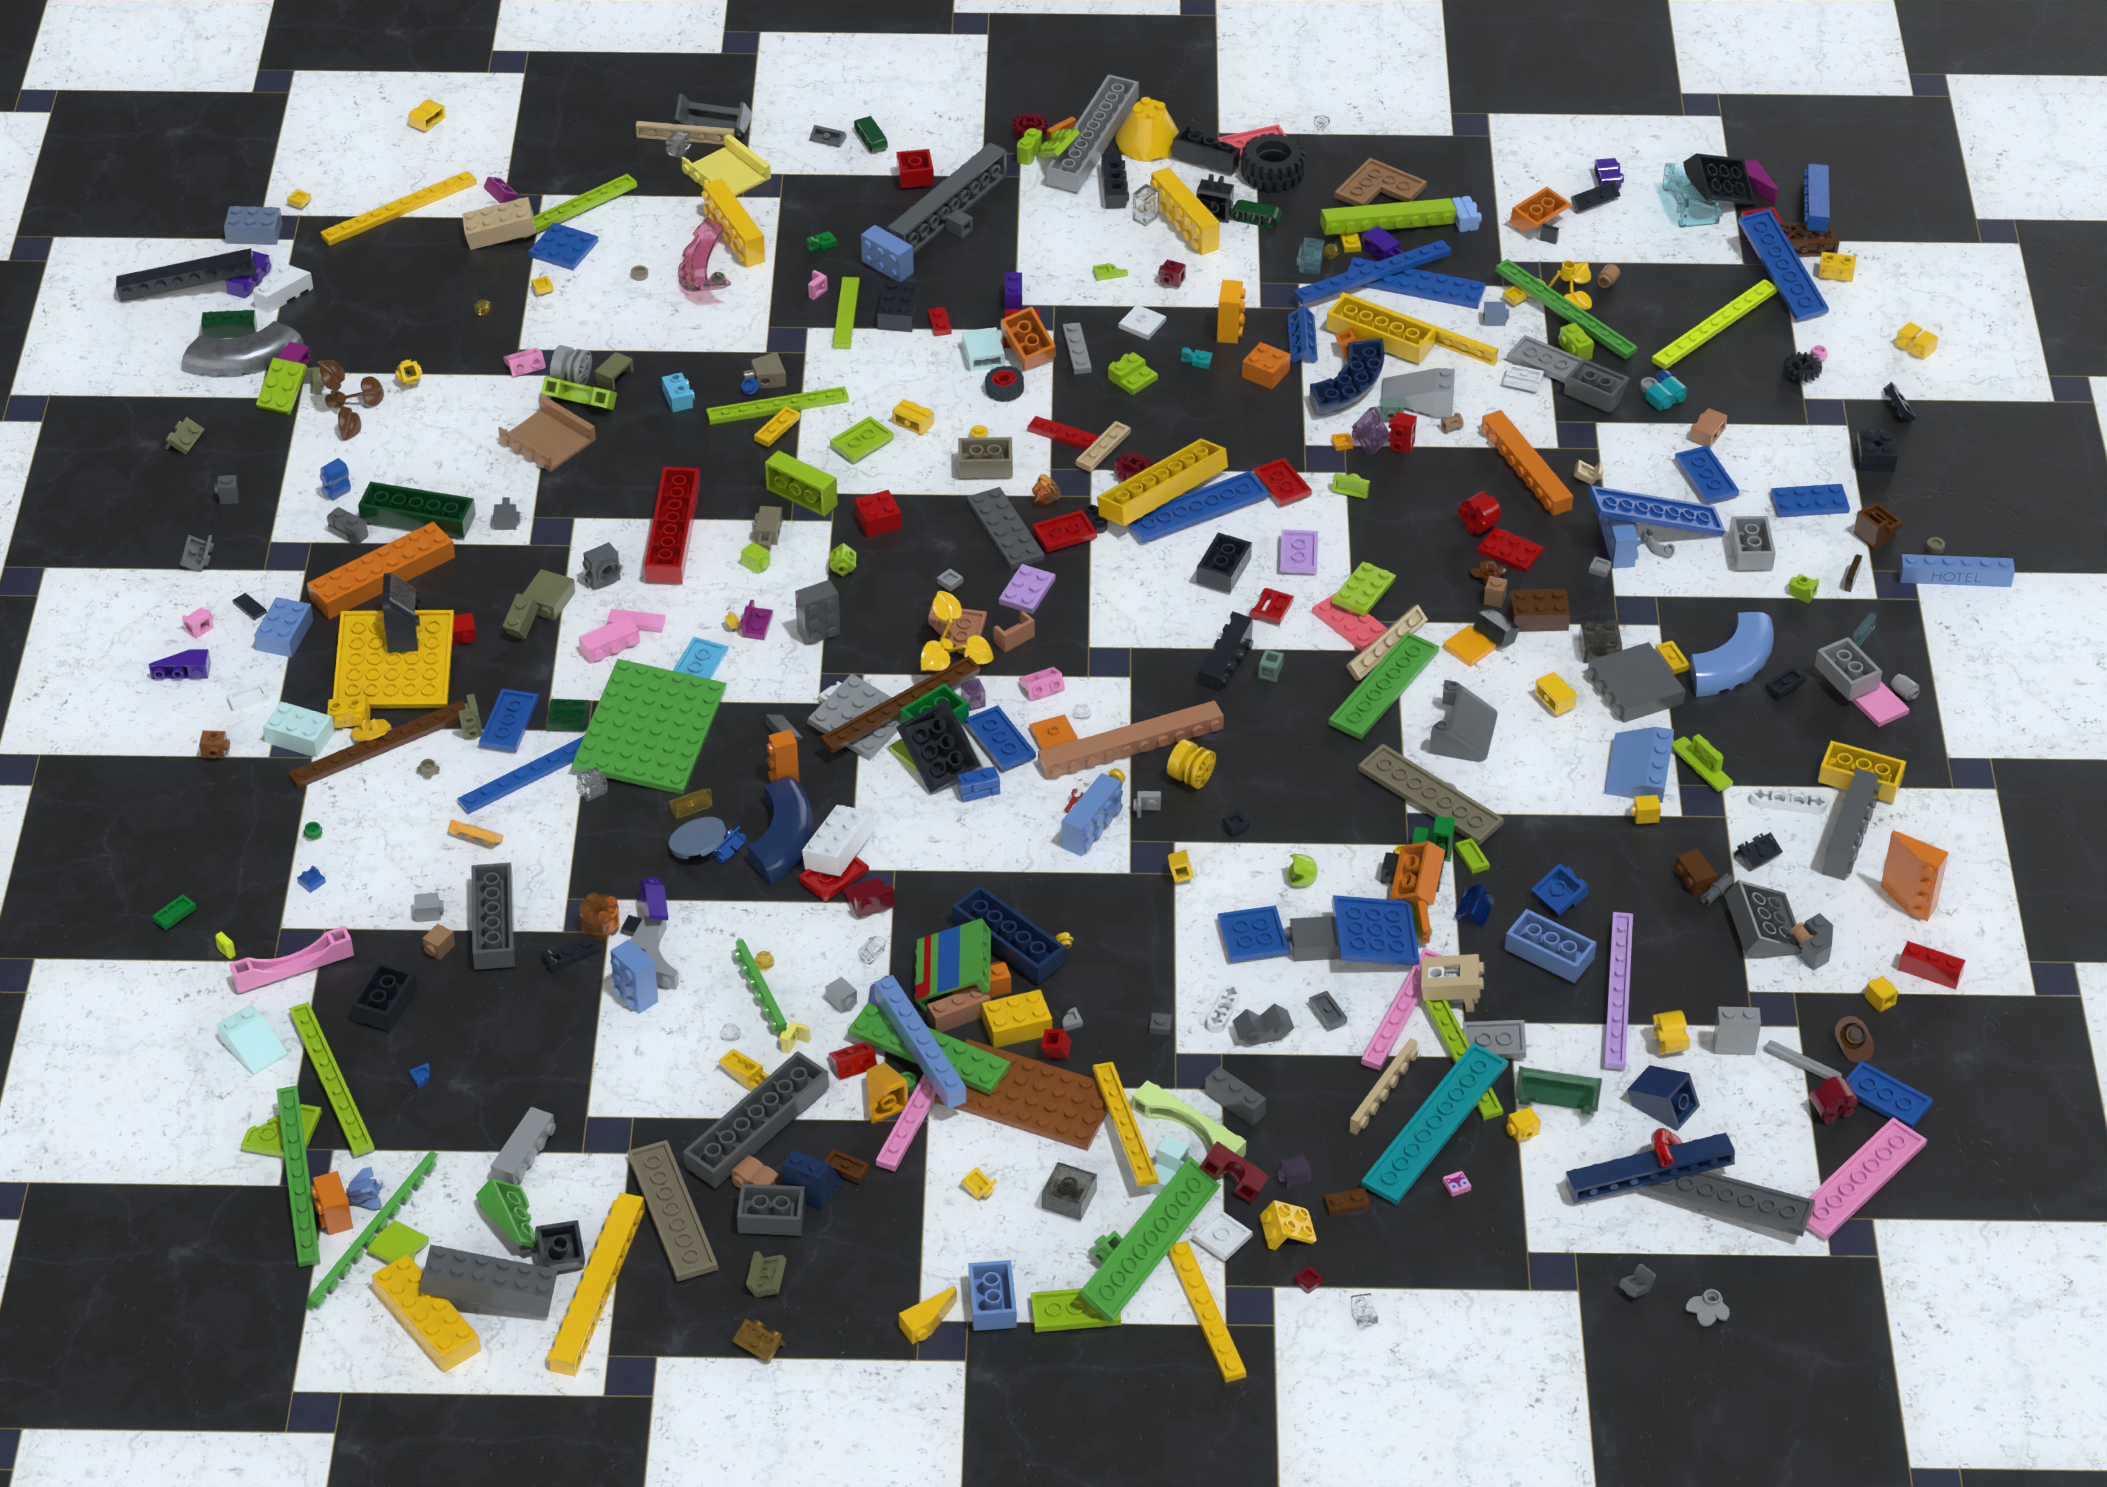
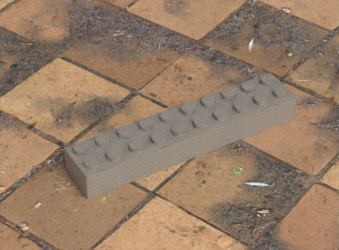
M1108 74L1074 126L1080 134L1058 157H1054L1048 166L1047 185L1079 192L1100 159L1101 154L1104 153L1138 100L1139 82Z

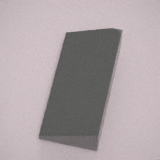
M814 125L809 140L841 147L847 135L844 131Z
M766 715V725L774 734L791 729L797 742L803 739L783 715Z

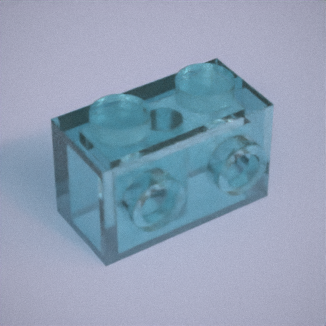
M1304 238L1303 244L1299 246L1300 255L1297 256L1299 272L1320 274L1325 240Z

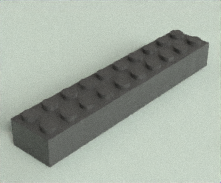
M993 143L983 147L976 155L972 156L959 169L890 224L887 232L912 245L913 254L916 253L946 227V217L956 209L965 212L1006 177V149Z

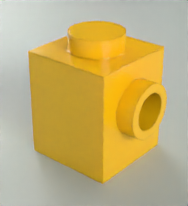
M1658 795L1634 796V803L1630 805L1631 816H1634L1636 824L1659 822L1661 807Z
M1187 849L1168 855L1175 883L1194 878Z
M1884 976L1872 979L1867 983L1865 998L1879 1012L1896 1005L1898 990Z
M1530 1106L1509 1114L1506 1128L1509 1135L1513 1136L1518 1143L1539 1135L1541 1120Z

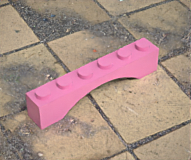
M343 926L325 932L313 944L289 956L275 959H254L248 957L229 963L232 981L237 992L241 993L354 956L352 940L346 927Z

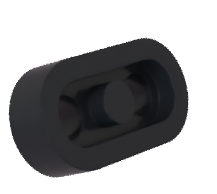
M1090 504L1082 509L1097 531V534L1104 533L1107 530L1108 521L1106 518L1099 516L1098 506Z

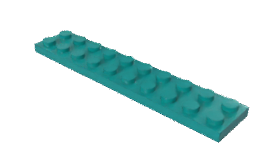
M1472 1043L1361 1180V1186L1397 1205L1506 1069L1508 1061Z

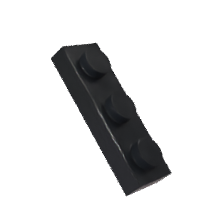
M1614 180L1570 198L1576 213L1621 195Z

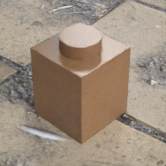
M1489 576L1485 587L1484 604L1502 608L1507 592V579Z
M438 923L422 938L424 952L439 960L455 946L453 931Z

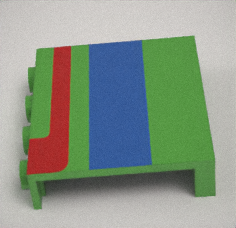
M982 918L917 939V948L915 949L917 963L915 964L916 979L914 980L916 994H914V999L924 1012H927L928 999L976 984L982 993L990 991L991 930Z

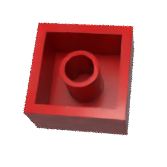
M929 149L896 152V166L901 188L934 185V169Z
M889 490L855 498V515L867 538L902 529L901 511Z

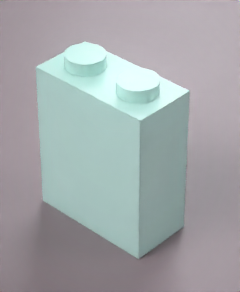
M996 327L962 332V346L970 372L1005 366V353Z

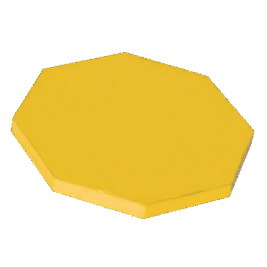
M364 719L361 725L356 726L350 734L356 741H369L385 735L391 728V725L385 719H373L369 721V724Z

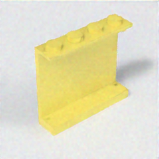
M731 134L724 136V148L694 163L682 157L683 172L689 175L695 182L703 186L705 183L722 178L734 196L771 179L770 164Z

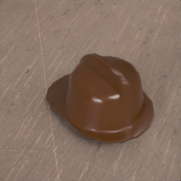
M1855 1016L1843 1017L1838 1021L1835 1027V1036L1846 1058L1858 1064L1861 1061L1867 1062L1872 1057L1875 1046L1864 1022Z

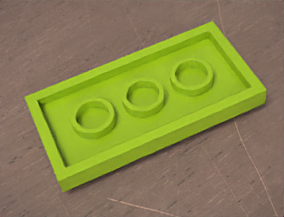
M1362 562L1333 596L1332 603L1365 617L1394 583L1396 575L1375 567L1370 563Z
M1082 1288L1031 1292L1035 1332L1121 1325V1314L1119 1312L1115 1319L1109 1323L1078 1294Z

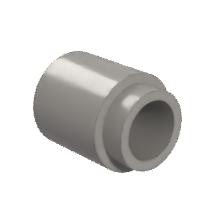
M1898 674L1891 681L1893 690L1906 700L1915 699L1920 692L1919 685L1905 675Z

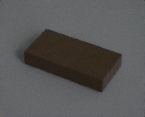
M1856 554L1854 556L1845 581L1844 590L1847 592L1852 591L1860 571L1862 555Z

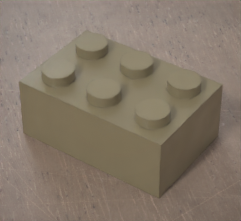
M1012 437L958 438L959 478L1013 477Z

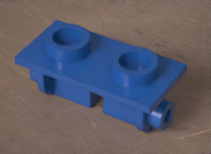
M740 826L734 831L730 829L725 834V840L714 850L710 859L716 856L719 863L727 862L735 853L730 847L737 851L746 843L747 837L743 833L740 834L738 832Z

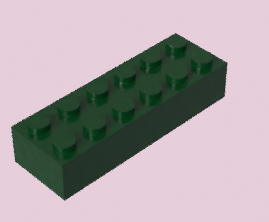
M371 481L358 504L359 516L367 523L417 530L434 522L447 536L465 538L476 515L474 498Z

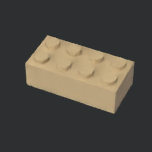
M528 197L462 214L465 236L470 250L536 234L534 214Z

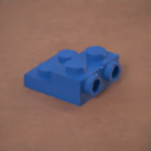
M1560 863L1531 889L1532 893L1558 916L1571 905L1577 906L1589 895L1588 884L1582 878L1577 879L1572 869L1568 866L1565 868Z

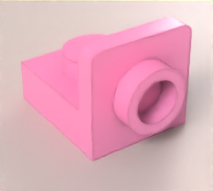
M816 270L812 272V281L808 284L809 298L813 300L828 290L827 276Z

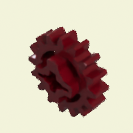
M1032 112L1029 115L1023 113V116L1017 115V118H1014V122H1012L1013 134H1016V137L1022 136L1024 138L1025 132L1030 128L1042 131L1043 137V134H1047V119H1044L1043 115L1038 116V113L1032 115Z
M1129 452V455L1123 453L1122 457H1117V461L1114 462V474H1117V478L1122 477L1121 481L1124 482L1151 467L1153 462H1150V457L1145 458V454L1140 456L1139 452H1136V454Z

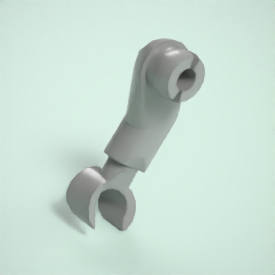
M1647 529L1646 534L1643 530L1641 540L1648 542L1654 553L1666 557H1671L1674 554L1675 546L1673 544H1667L1666 546L1659 544L1652 537L1653 533L1650 529Z

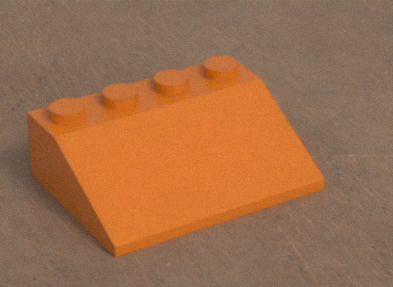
M1893 830L1891 832L1881 887L1910 915L1928 922L1938 904L1949 852Z

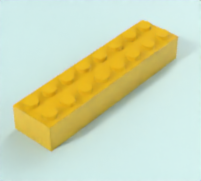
M1204 439L1193 442L1097 496L1099 516L1121 526L1129 525L1136 519L1143 517V515L1155 510L1164 503H1168L1173 498L1182 495L1187 490L1194 488L1201 482L1228 468L1226 448Z

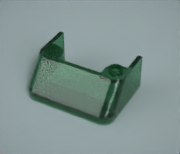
M1519 1066L1514 1099L1519 1100L1518 1104L1531 1106V1102L1581 1109V1114L1593 1115V1111H1598L1602 1078Z

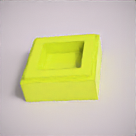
M222 932L216 934L217 948L229 959L236 956L233 942Z

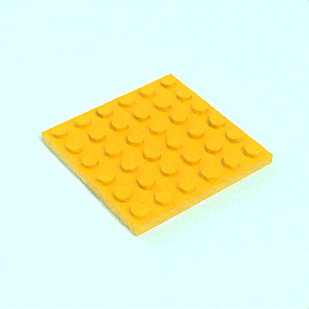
M415 610V614L419 615L420 626H417L416 631L418 650L388 653L383 611H341L333 699L366 695L371 709L447 707L454 610Z

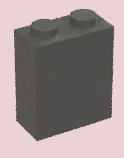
M1334 916L1290 918V925L1286 927V937L1291 941L1288 942L1289 954H1293L1294 962L1340 959Z

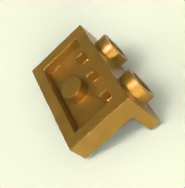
M745 1319L732 1341L770 1363L780 1345L783 1347L786 1345L781 1339L783 1335L773 1329L768 1332L764 1329L765 1325L756 1319L753 1322Z

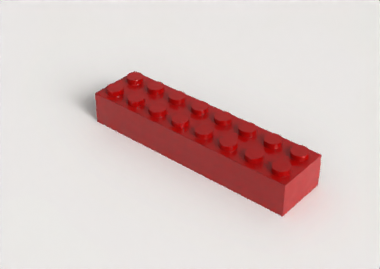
M663 467L644 565L646 582L683 584L700 490L699 468Z

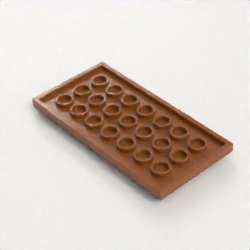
M966 1039L965 1043L1010 1061L1011 1067L991 1095L965 1084L966 1103L953 1107L954 1109L1085 1151L1089 1150L1109 1112L1096 1079ZM936 1094L934 1102L944 1105L938 1094Z

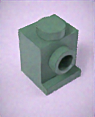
M1401 397L1380 399L1379 406L1376 407L1377 417H1380L1381 421H1390V418H1394L1396 411L1404 413Z
M1266 649L1259 663L1258 678L1277 682L1278 675L1283 666L1284 654Z

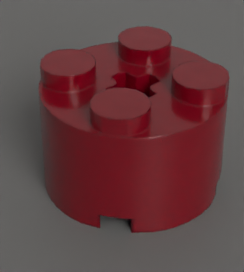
M1841 1076L1824 1080L1820 1083L1822 1087L1818 1090L1814 1088L1809 1095L1815 1109L1826 1124L1834 1122L1840 1116L1850 1117L1854 1114V1108L1858 1103V1097L1845 1077L1842 1079Z

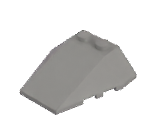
M1434 368L1383 378L1382 399L1401 397L1404 408L1413 410V413L1419 414V412L1429 414V417L1433 419L1451 417L1453 412L1455 369Z

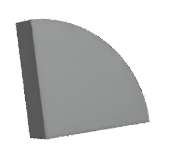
M1076 1007L1070 1009L1062 1021V1027L1065 1031L1083 1026V1021Z

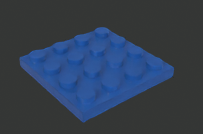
M1333 895L1331 901L1341 961L1407 966L1419 965L1420 958L1411 901Z

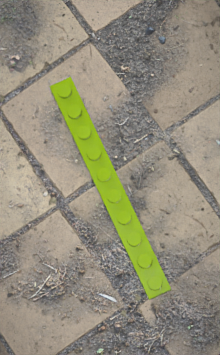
M309 1002L289 1008L291 1017L354 1157L375 1151L373 1142Z

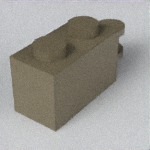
M760 506L759 513L755 514L756 525H753L752 536H755L756 544L763 548H768V550H771L772 545H778L783 522L782 507Z

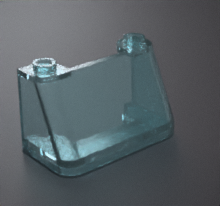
M1673 162L1666 163L1662 187L1664 191H1672L1676 200V211L1680 213L1679 227L1719 224L1720 217H1722V207H1719L1717 202L1704 199L1687 178L1684 166Z

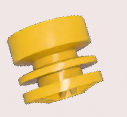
M1183 739L1175 746L1167 764V774L1177 780H1184L1186 784L1199 789L1204 786L1212 774L1216 762L1215 752L1204 747L1199 748L1197 744Z

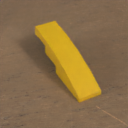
M735 1049L730 1050L719 1060V1063L749 1091L754 1090L770 1076L763 1072L762 1065Z

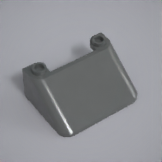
M1444 680L1442 703L1452 705L1453 710L1449 723L1440 720L1433 725L1429 753L1483 762L1488 757L1498 712L1458 682Z

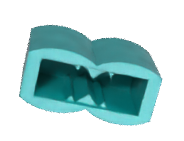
M1674 376L1668 377L1661 383L1654 384L1646 390V400L1659 411L1669 409L1672 404L1683 402L1687 397V387Z

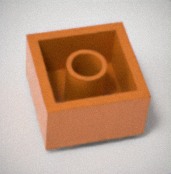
M1260 342L1243 360L1242 377L1273 389L1290 371L1291 354Z
M338 1171L314 1177V1187H311L316 1213L321 1215L319 1216V1221L322 1229L326 1228L328 1236L353 1229L349 1202Z

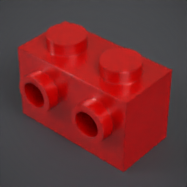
M1396 411L1394 418H1390L1388 427L1391 428L1387 439L1390 442V450L1407 454L1411 453L1415 444L1417 416Z

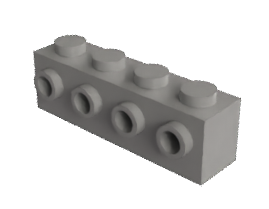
M534 1107L528 1110L491 1164L493 1179L516 1185L519 1180L521 1181L524 1178L525 1171L529 1165L531 1166L534 1163L537 1153L544 1148L546 1140L555 1131L556 1125L554 1124L553 1114Z

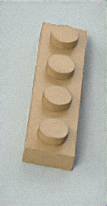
M1115 421L1076 459V466L1091 472L1131 433V428Z

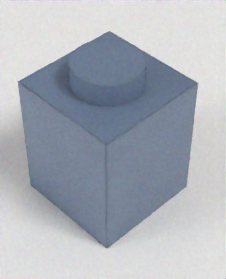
M1484 302V326H1505L1506 319H1509V309H1506L1505 302Z

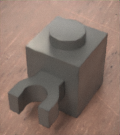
M503 497L502 504H494L493 520L495 530H517V522H520L521 515L520 511H517L516 504H510V497Z

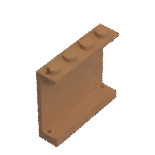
M543 396L539 399L540 410L509 432L502 427H498L499 440L502 444L507 445L515 452L525 456L528 460L538 464L541 468L551 472L596 440L595 426Z

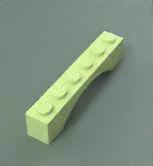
M1147 1080L1132 1095V1109L1146 1118L1164 1119L1180 1123L1200 1135L1210 1150L1218 1141L1242 1158L1246 1155V1141L1241 1136L1235 1135L1223 1125H1219L1211 1120L1207 1115L1201 1114L1192 1106L1180 1101L1176 1096L1162 1090L1158 1085H1154Z

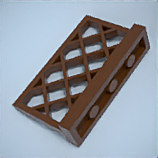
M1804 222L1779 223L1784 233L1789 234L1787 238L1798 257L1821 256L1822 252L1838 253L1840 242L1835 237L1831 222H1829L1827 232H1807L1803 230V228H1807V224ZM1816 232V233L1820 234L1821 236L1817 237V236L1813 235V233ZM1797 233H1800V234H1802V235H1804V236L1801 238V237L1797 236L1796 234H1797Z

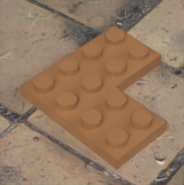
M1369 158L1335 191L1334 197L1354 206H1366L1382 192L1403 202H1412L1427 187V181Z

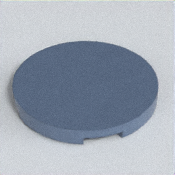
M698 818L679 827L670 837L669 846L672 853L678 858L688 859L689 856L698 854L704 856L717 849L723 843L727 830L723 821L718 818Z

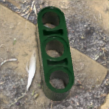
M871 116L854 120L857 134L871 153L888 148L885 135Z
M1237 200L1230 213L1234 221L1266 228H1275L1282 215V211L1276 206L1247 200Z

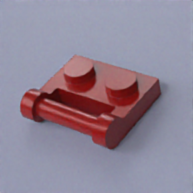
M1264 588L1256 606L1250 610L1249 616L1254 620L1263 619L1280 625L1294 601V596ZM1271 599L1266 610H1262L1267 600Z

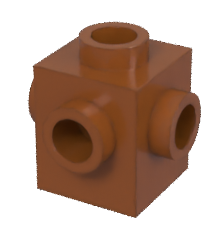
M202 731L199 743L202 758H225L226 751L230 749V739H227L226 731Z

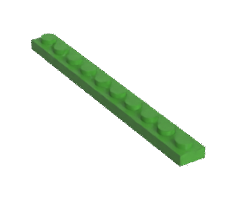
M1509 259L1496 265L1495 271L1569 322L1576 323L1584 332L1625 360L1637 352L1638 347Z
M297 1086L279 1088L276 1091L299 1267L319 1264L321 1261L299 1092Z
M430 1150L309 1295L305 1308L312 1312L316 1306H322L327 1298L326 1294L336 1289L341 1276H347L354 1260L358 1262L364 1254V1248L366 1246L369 1247L377 1237L375 1235L387 1227L389 1218L391 1216L394 1218L399 1213L400 1205L410 1200L413 1195V1189L415 1187L420 1188L423 1184L424 1176L434 1171L437 1163H435L437 1153Z

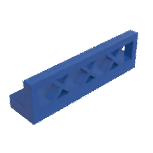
M1303 305L1287 316L1290 360L1296 363L1303 357H1306L1313 364L1318 360L1315 316Z

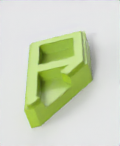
M1110 263L1093 266V272L1097 281L1128 276L1126 269L1115 268V265Z

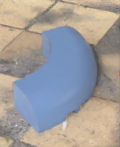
M1763 612L1738 613L1735 626L1736 632L1727 643L1709 652L1692 654L1689 671L1696 697L1719 694V691L1724 689L1732 690L1736 685L1748 682L1754 677L1756 672L1762 670L1767 663L1769 655H1771L1774 642L1773 623L1769 615Z

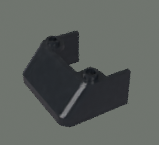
M384 573L382 592L388 653L418 650L416 631L417 626H420L419 615L415 614V610H418V603H421L420 591L416 592L415 587L392 573Z

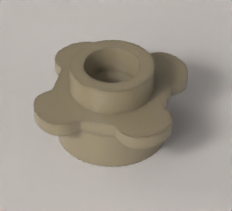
M432 759L421 761L420 766L417 767V772L422 773L425 778H430L435 772L440 771V767L436 766L435 761Z

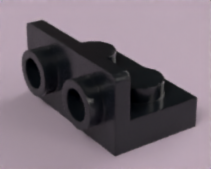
M1771 832L1766 835L1760 833L1752 838L1753 842L1748 843V841H1745L1737 846L1739 850L1734 853V856L1738 857L1741 855L1749 870H1752L1780 855L1783 851Z

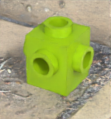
M842 543L830 552V568L844 577L856 568V552Z

